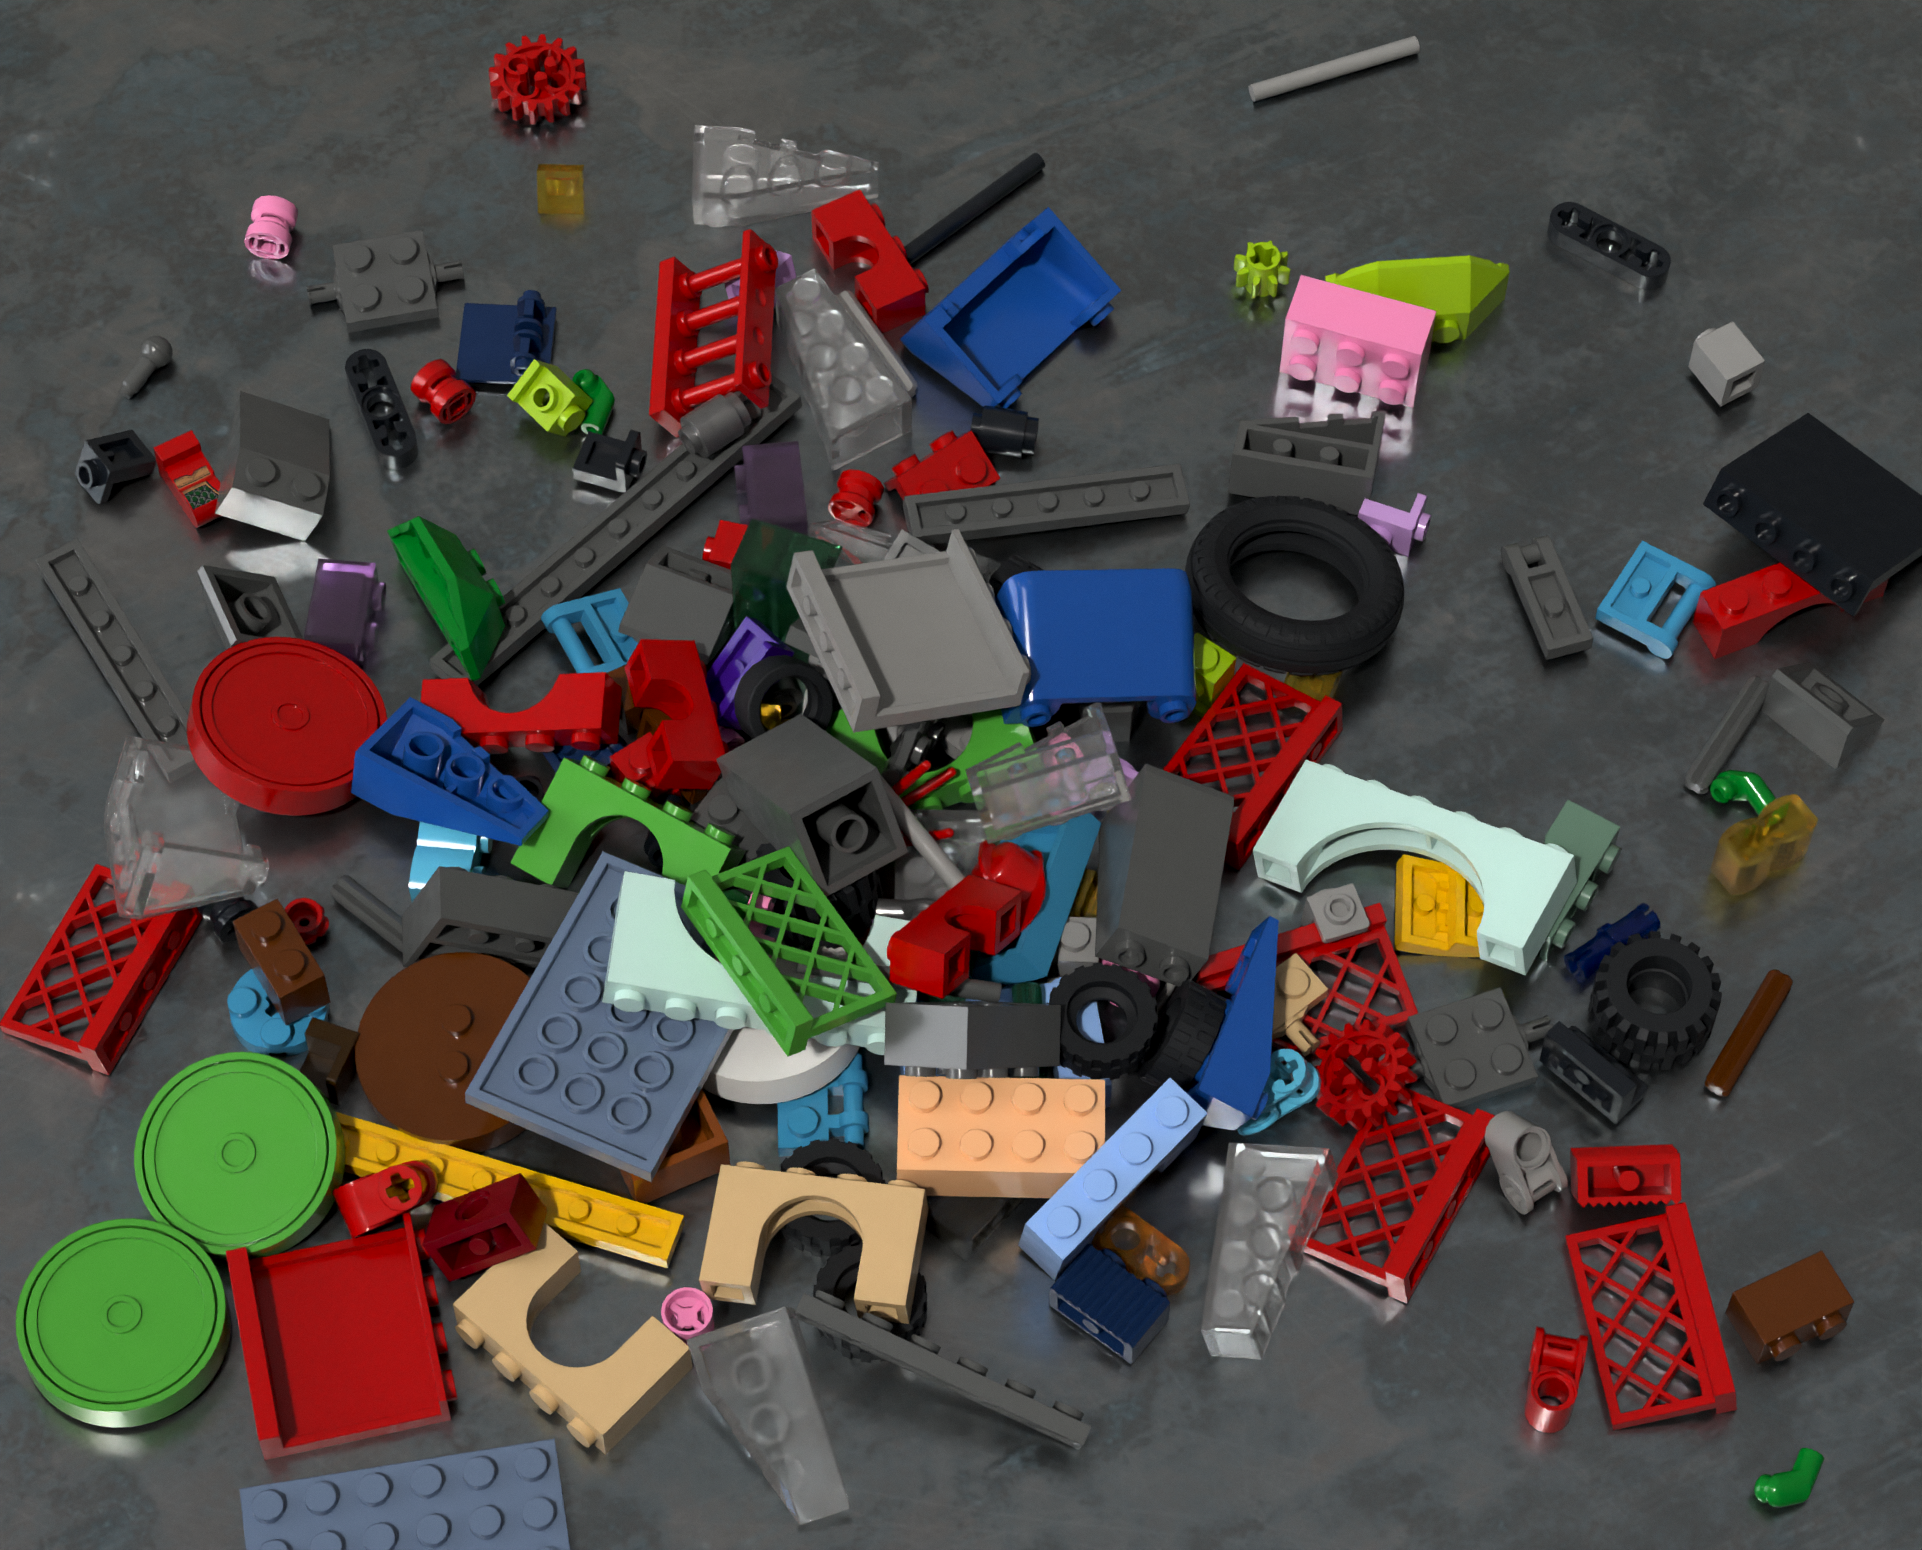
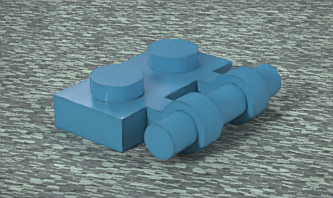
M857 1053L843 1072L824 1087L798 1099L777 1103L779 1157L792 1156L795 1149L800 1146L803 1148L809 1145L811 1141L818 1139L820 1141H829V1137L844 1136L845 1143L850 1141L857 1144V1147L862 1151L864 1150V1134L869 1131V1115L864 1111L863 1093L868 1090V1074L863 1070L861 1054ZM843 1095V1112L828 1115V1096Z

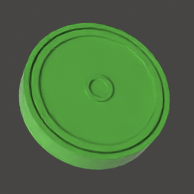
M228 1052L204 1058L189 1065L172 1077L159 1090L144 1113L138 1129L134 1150V1168L137 1185L141 1197L153 1218L159 1223L171 1226L186 1234L203 1248L209 1257L227 1261L226 1251L246 1247L249 1258L252 1260L279 1254L301 1242L322 1222L335 1201L333 1190L341 1186L345 1167V1143L342 1128L336 1112L326 1096L293 1066L277 1058L253 1052Z
M135 1218L114 1219L95 1223L79 1229L55 1244L30 1272L19 1297L15 1322L17 1341L23 1360L31 1378L43 1396L63 1413L88 1424L113 1428L133 1427L152 1423L168 1417L192 1402L208 1386L219 1370L228 1348L231 1329L230 1308L221 1278L214 1263L203 1248L186 1234L171 1226L151 1220Z

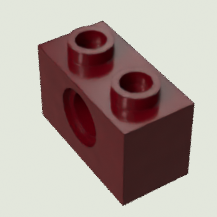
M519 1173L435 1205L422 1246L449 1282L536 1250L548 1210L523 1175Z

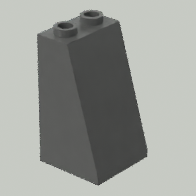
M802 714L716 758L732 801L777 851L788 846L791 848L826 897L908 853L877 767Z
M1149 764L1144 765L1101 821L1095 957L1178 987L1185 980H1192L1208 961L1234 806V796Z

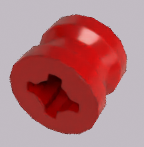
M851 469L843 471L837 481V489L839 491L831 497L828 511L837 521L855 528L867 527L874 519L875 509L873 506L881 500L884 486L875 476L867 472Z

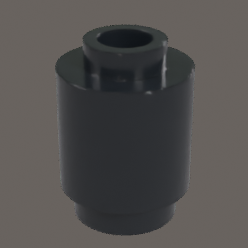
M984 405L982 414L973 413L971 430L985 453L1022 458V454L1034 455L1039 418L1028 417L1027 411Z

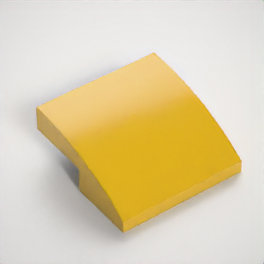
M1403 854L1396 863L1394 950L1432 956L1480 957L1477 929L1482 920L1484 905L1476 890L1461 874L1442 862Z

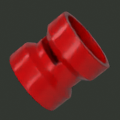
M443 359L427 363L418 371L411 383L412 393L420 402L430 404L432 414L440 423L445 425L452 424L466 415L476 399L474 389L466 381L457 380L455 370Z

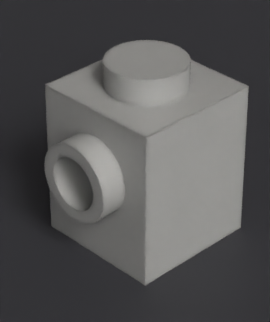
M1732 321L1718 329L1709 328L1696 338L1688 367L1721 407L1759 387L1765 360Z

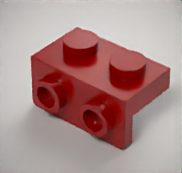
M951 430L929 444L933 452L919 460L916 454H913L893 466L891 469L895 476L883 484L888 491L896 489L904 501V497L909 495L990 486L1001 478L972 430L956 436L954 431Z

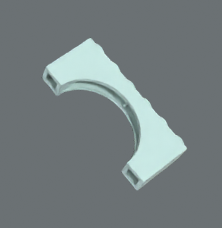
M1305 760L1253 848L1258 877L1301 893L1308 883L1323 869L1354 854L1375 850H1401L1436 859L1461 874L1476 890L1484 905L1482 920L1477 929L1480 959L1525 976L1577 883L1574 855L1558 845L1551 843L1542 844L1530 840L1511 828H1497L1478 821L1466 812H1452L1433 805L1421 796L1413 795L1410 797L1390 790L1376 780L1365 781L1345 774L1334 765H1320L1309 760Z
M625 871L618 896L602 1002L614 1004L616 1008L626 1012H639L644 1009L662 1012L674 1020L688 1021L697 1018L714 1021L718 1026L726 1029L749 1027L766 1030L769 1035L773 1036L723 965L708 955L687 932L678 914L675 902V880ZM875 915L867 940L863 945V948L875 964L890 966V960L887 958L889 940L896 931H899L910 921ZM818 976L810 978L809 982L838 990L841 979ZM848 980L844 992L862 997L876 993L868 983ZM893 987L897 993L895 1003L916 1002L917 991ZM807 995L804 996L802 1002L813 1018L831 1012L834 1007L832 1002ZM886 1007L812 1038L826 1046L838 1047L849 1044L866 1047L868 1051L874 1054L884 1055Z

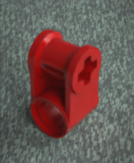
M412 1160L347 1183L333 1190V1195L353 1239L394 1221L395 1217L432 1200L437 1192L438 1179L435 1171L429 1164L424 1161ZM411 1178L415 1187L405 1193L402 1183Z
M1536 1326L1529 1360L1528 1372L1530 1377L1525 1402V1417L1536 1430L1544 1433H1555L1568 1425L1583 1373L1588 1336L1579 1335L1577 1339L1547 1334L1544 1327ZM1553 1396L1561 1401L1562 1404L1550 1406L1545 1404L1540 1397Z

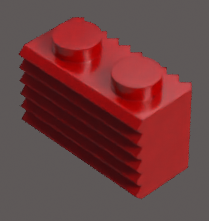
M1673 1144L1570 1148L1571 1193L1583 1208L1588 1203L1593 1207L1598 1203L1605 1207L1609 1202L1614 1207L1619 1202L1624 1206L1629 1202L1636 1206L1640 1201L1645 1206L1650 1201L1655 1205L1660 1201L1667 1205L1670 1200L1677 1205L1682 1199L1680 1153L1674 1148Z

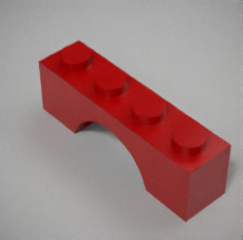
M1779 562L1700 592L1693 623L1714 659L1757 644L1768 630L1794 612L1821 603L1837 604ZM1889 578L1871 590L1863 603L1882 597Z
M606 672L559 674L553 688L539 703L520 712L503 713L491 709L486 693L469 678L423 679L420 702L452 718L462 728V737L474 748L481 746L486 752L491 754H504L508 752L509 748L525 747L534 752H551L554 750V746L568 745L578 750L593 751L600 749V744H618L622 687Z

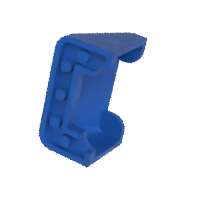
M1047 207L1004 243L899 340L914 356L982 407L987 405L1007 408L1023 394L1017 388L1023 381V378L1075 330L1087 321L1093 327L1096 326L1114 310V307L1109 302L1121 289L1054 212Z
M1173 568L1027 571L1010 577L1002 585L995 597V603L1003 619L1006 618L1010 622L1016 646L1020 654H1024L1027 657L1031 668V680L1026 684L1020 706L1001 709L1004 724L1022 723L1027 727L1044 725L1051 720V716L1059 710L1062 703L1147 701V709L1150 716L1160 719L1164 723H1175L1189 717L1196 706L1192 590L1185 571Z

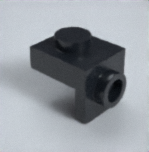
M630 430L626 441L588 431L572 468L573 479L625 493L629 489L633 477L640 478L646 465L647 451L642 450L641 433Z

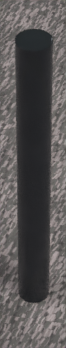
M1033 153L904 246L909 264L914 263L1045 168L1043 158L1038 153Z

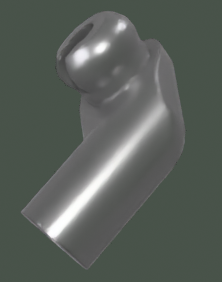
M879 898L876 906V915L911 921L935 901L930 898L910 900Z

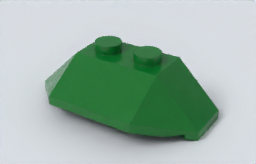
M420 516L387 530L399 563L470 680L473 682L481 678L505 627L498 608L505 604V600L495 580L492 578L485 581L482 577L487 573L478 553L474 548L466 551L456 534Z

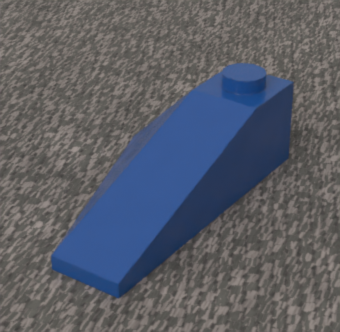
M411 697L355 751L351 793L392 815L522 846L548 818L549 810L512 775L500 773L490 763V754L481 746L474 748L462 737V728L452 718Z
M1271 916L1252 930L1225 986V991L1232 995L1230 999L1226 998V1009L1218 1034L1199 1071L1184 1090L1208 1113L1202 1126L1235 1131L1248 1120H1257L1268 1101L1269 1093L1265 1092L1264 1088L1271 1069L1279 920Z

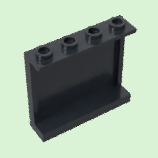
M1810 413L1803 415L1721 468L1703 502L1705 507L1853 617L1858 613L1871 590L1919 556L1922 558V495Z

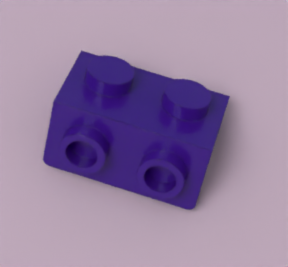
M745 617L707 672L706 684L711 700L716 703L718 712L717 724L720 726L741 730L735 715L734 695L741 678L753 664L769 656L788 655L792 657L795 653L756 618Z

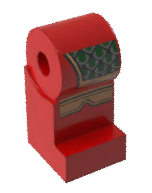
M190 430L153 447L159 474L192 524L198 528L222 517L215 514L221 483L204 456L201 445L193 431Z

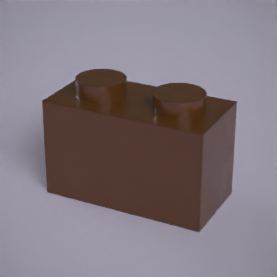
M278 898L233 921L240 951L286 1026L331 1003L323 971Z
M1821 1250L1734 1291L1725 1313L1756 1364H1759L1772 1357L1775 1361H1782L1798 1352L1803 1342L1816 1336L1820 1340H1825L1841 1332L1847 1325L1846 1321L1853 1307L1854 1300Z

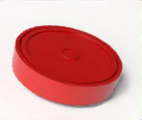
M265 637L249 640L248 642L230 647L216 656L205 667L194 688L187 719V738L190 751L200 770L211 783L227 796L263 812L288 816L312 815L335 809L356 797V795L351 793L355 751L387 720V713L383 699L373 681L358 665L346 656L329 647L304 639Z

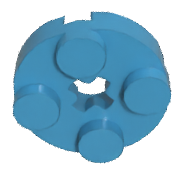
M252 969L237 981L227 999L233 1031L240 1043L253 1053L270 1056L269 1053L280 1054L286 1052L287 1057L301 1054L308 1050L305 1032L312 1017L329 1022V1004L287 1026L279 1013L274 1014L272 1017L269 1016L268 1013L271 1010L270 1005L272 1002Z

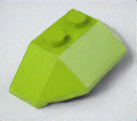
M1467 255L1376 261L1351 268L1343 274L1334 273L1325 276V281L1435 310L1436 317L1432 341L1449 343L1454 340L1466 339L1505 299L1510 271L1508 264H1495L1487 259Z

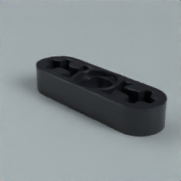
M1564 202L1554 207L1551 211L1547 232L1550 240L1555 245L1640 289H1657L1666 282L1671 258L1667 250L1662 246L1578 203ZM1570 221L1577 224V226H1570L1569 229L1562 227V225H1568ZM1589 231H1591L1589 240H1585L1584 236L1588 237ZM1602 239H1612L1619 243L1621 249L1615 253H1607L1600 250L1596 243ZM1629 251L1634 252V255H1630L1629 261H1626ZM1649 262L1656 265V267L1652 266L1649 270L1641 268V266H1647Z
M358 350L347 359L345 371L348 386L376 457L383 466L390 469L408 467L415 461L418 455L417 439L387 361L376 350ZM369 368L371 373H374L376 386L368 387L366 377L361 372L362 369ZM386 401L394 405L393 411L382 417L372 415L369 409L374 403ZM395 430L397 440L403 446L402 449L394 450L392 445L389 444L387 432Z

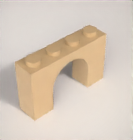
M747 1161L738 1162L735 1166L721 1164L699 1277L702 1292L711 1300L756 1305L765 1253L774 1235L787 1223L797 1218L808 1215H827L847 1223L858 1233L863 1242L854 1294L858 1318H862L864 1312H867L888 1322L909 1324L929 1210L925 1189L918 1188L916 1184L905 1180H891L888 1184L867 1182L865 1178L854 1174H840L837 1178L817 1176L813 1171L804 1168H789L786 1172L766 1170L760 1164Z
M544 1222L536 1250L493 1265L453 1303L457 1321L455 1329L460 1337L472 1348L477 1349L481 1345L494 1356L492 1359L493 1364L508 1380L514 1382L519 1378L531 1389L529 1392L531 1398L543 1411L548 1414L556 1411L569 1422L567 1428L576 1440L588 1448L594 1444L606 1455L693 1368L691 1348L652 1316L612 1356L600 1363L587 1367H567L554 1363L544 1357L530 1340L533 1324L544 1307L581 1272L578 1251Z

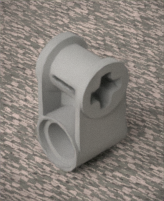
M1503 1111L1490 1120L1485 1131V1143L1500 1177L1501 1189L1509 1203L1519 1213L1527 1214L1533 1210V1203L1553 1190L1560 1192L1568 1187L1567 1176L1558 1162L1550 1136L1545 1129L1512 1111Z

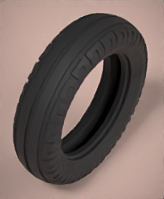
M1265 496L1245 500L1230 506L1215 515L1199 532L1191 546L1185 567L1192 590L1193 615L1209 637L1233 656H1238L1240 660L1256 667L1263 666L1265 670L1281 674L1289 672V675L1313 676V674L1315 676L1342 672L1362 664L1373 657L1393 635L1401 618L1404 605V583L1401 569L1394 553L1384 539L1374 529H1371L1368 524L1353 514L1350 516L1349 512L1331 504L1327 506L1325 502L1310 498H1303L1302 500L1297 496H1277L1276 498L1275 496ZM1284 550L1307 554L1330 564L1340 571L1354 586L1359 603L1351 611L1326 620L1309 621L1283 617L1269 612L1249 600L1233 582L1230 568L1238 560L1263 551Z

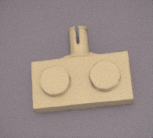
M1297 953L1276 967L1272 1039L1287 1035L1302 1052L1303 1056L1310 1054V1050L1313 1052L1318 1047L1320 1041L1307 1029L1302 1020L1311 1008L1327 997L1328 988Z

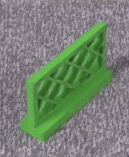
M789 846L712 877L706 869L688 876L681 908L788 1057L805 1050L809 1038L886 1007V1003H895L896 991ZM784 866L794 880L793 887L790 888L763 880L765 873ZM735 886L753 891L750 904L746 905L728 900L722 890ZM759 893L788 901L785 914L782 915L755 907ZM793 904L815 909L821 917L819 925L790 917ZM750 921L780 928L777 941L773 942L755 937L749 929ZM785 931L815 938L812 951L808 952L783 945L782 941ZM820 940L841 945L848 954L847 961L844 962L817 954ZM777 958L806 965L807 968L803 980L782 974L776 967ZM812 968L842 975L839 989L809 982ZM847 978L869 983L876 993L862 997L844 992ZM807 995L834 1003L833 1010L813 1018L802 1003L804 996Z

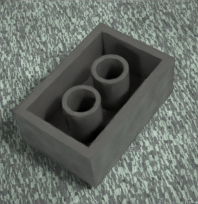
M987 1001L886 1003L884 1065L905 1066V1076L934 1077L936 1074L946 1075L948 1079L1039 1076V1067L1060 1066L1061 1005L1016 1002L993 1003Z

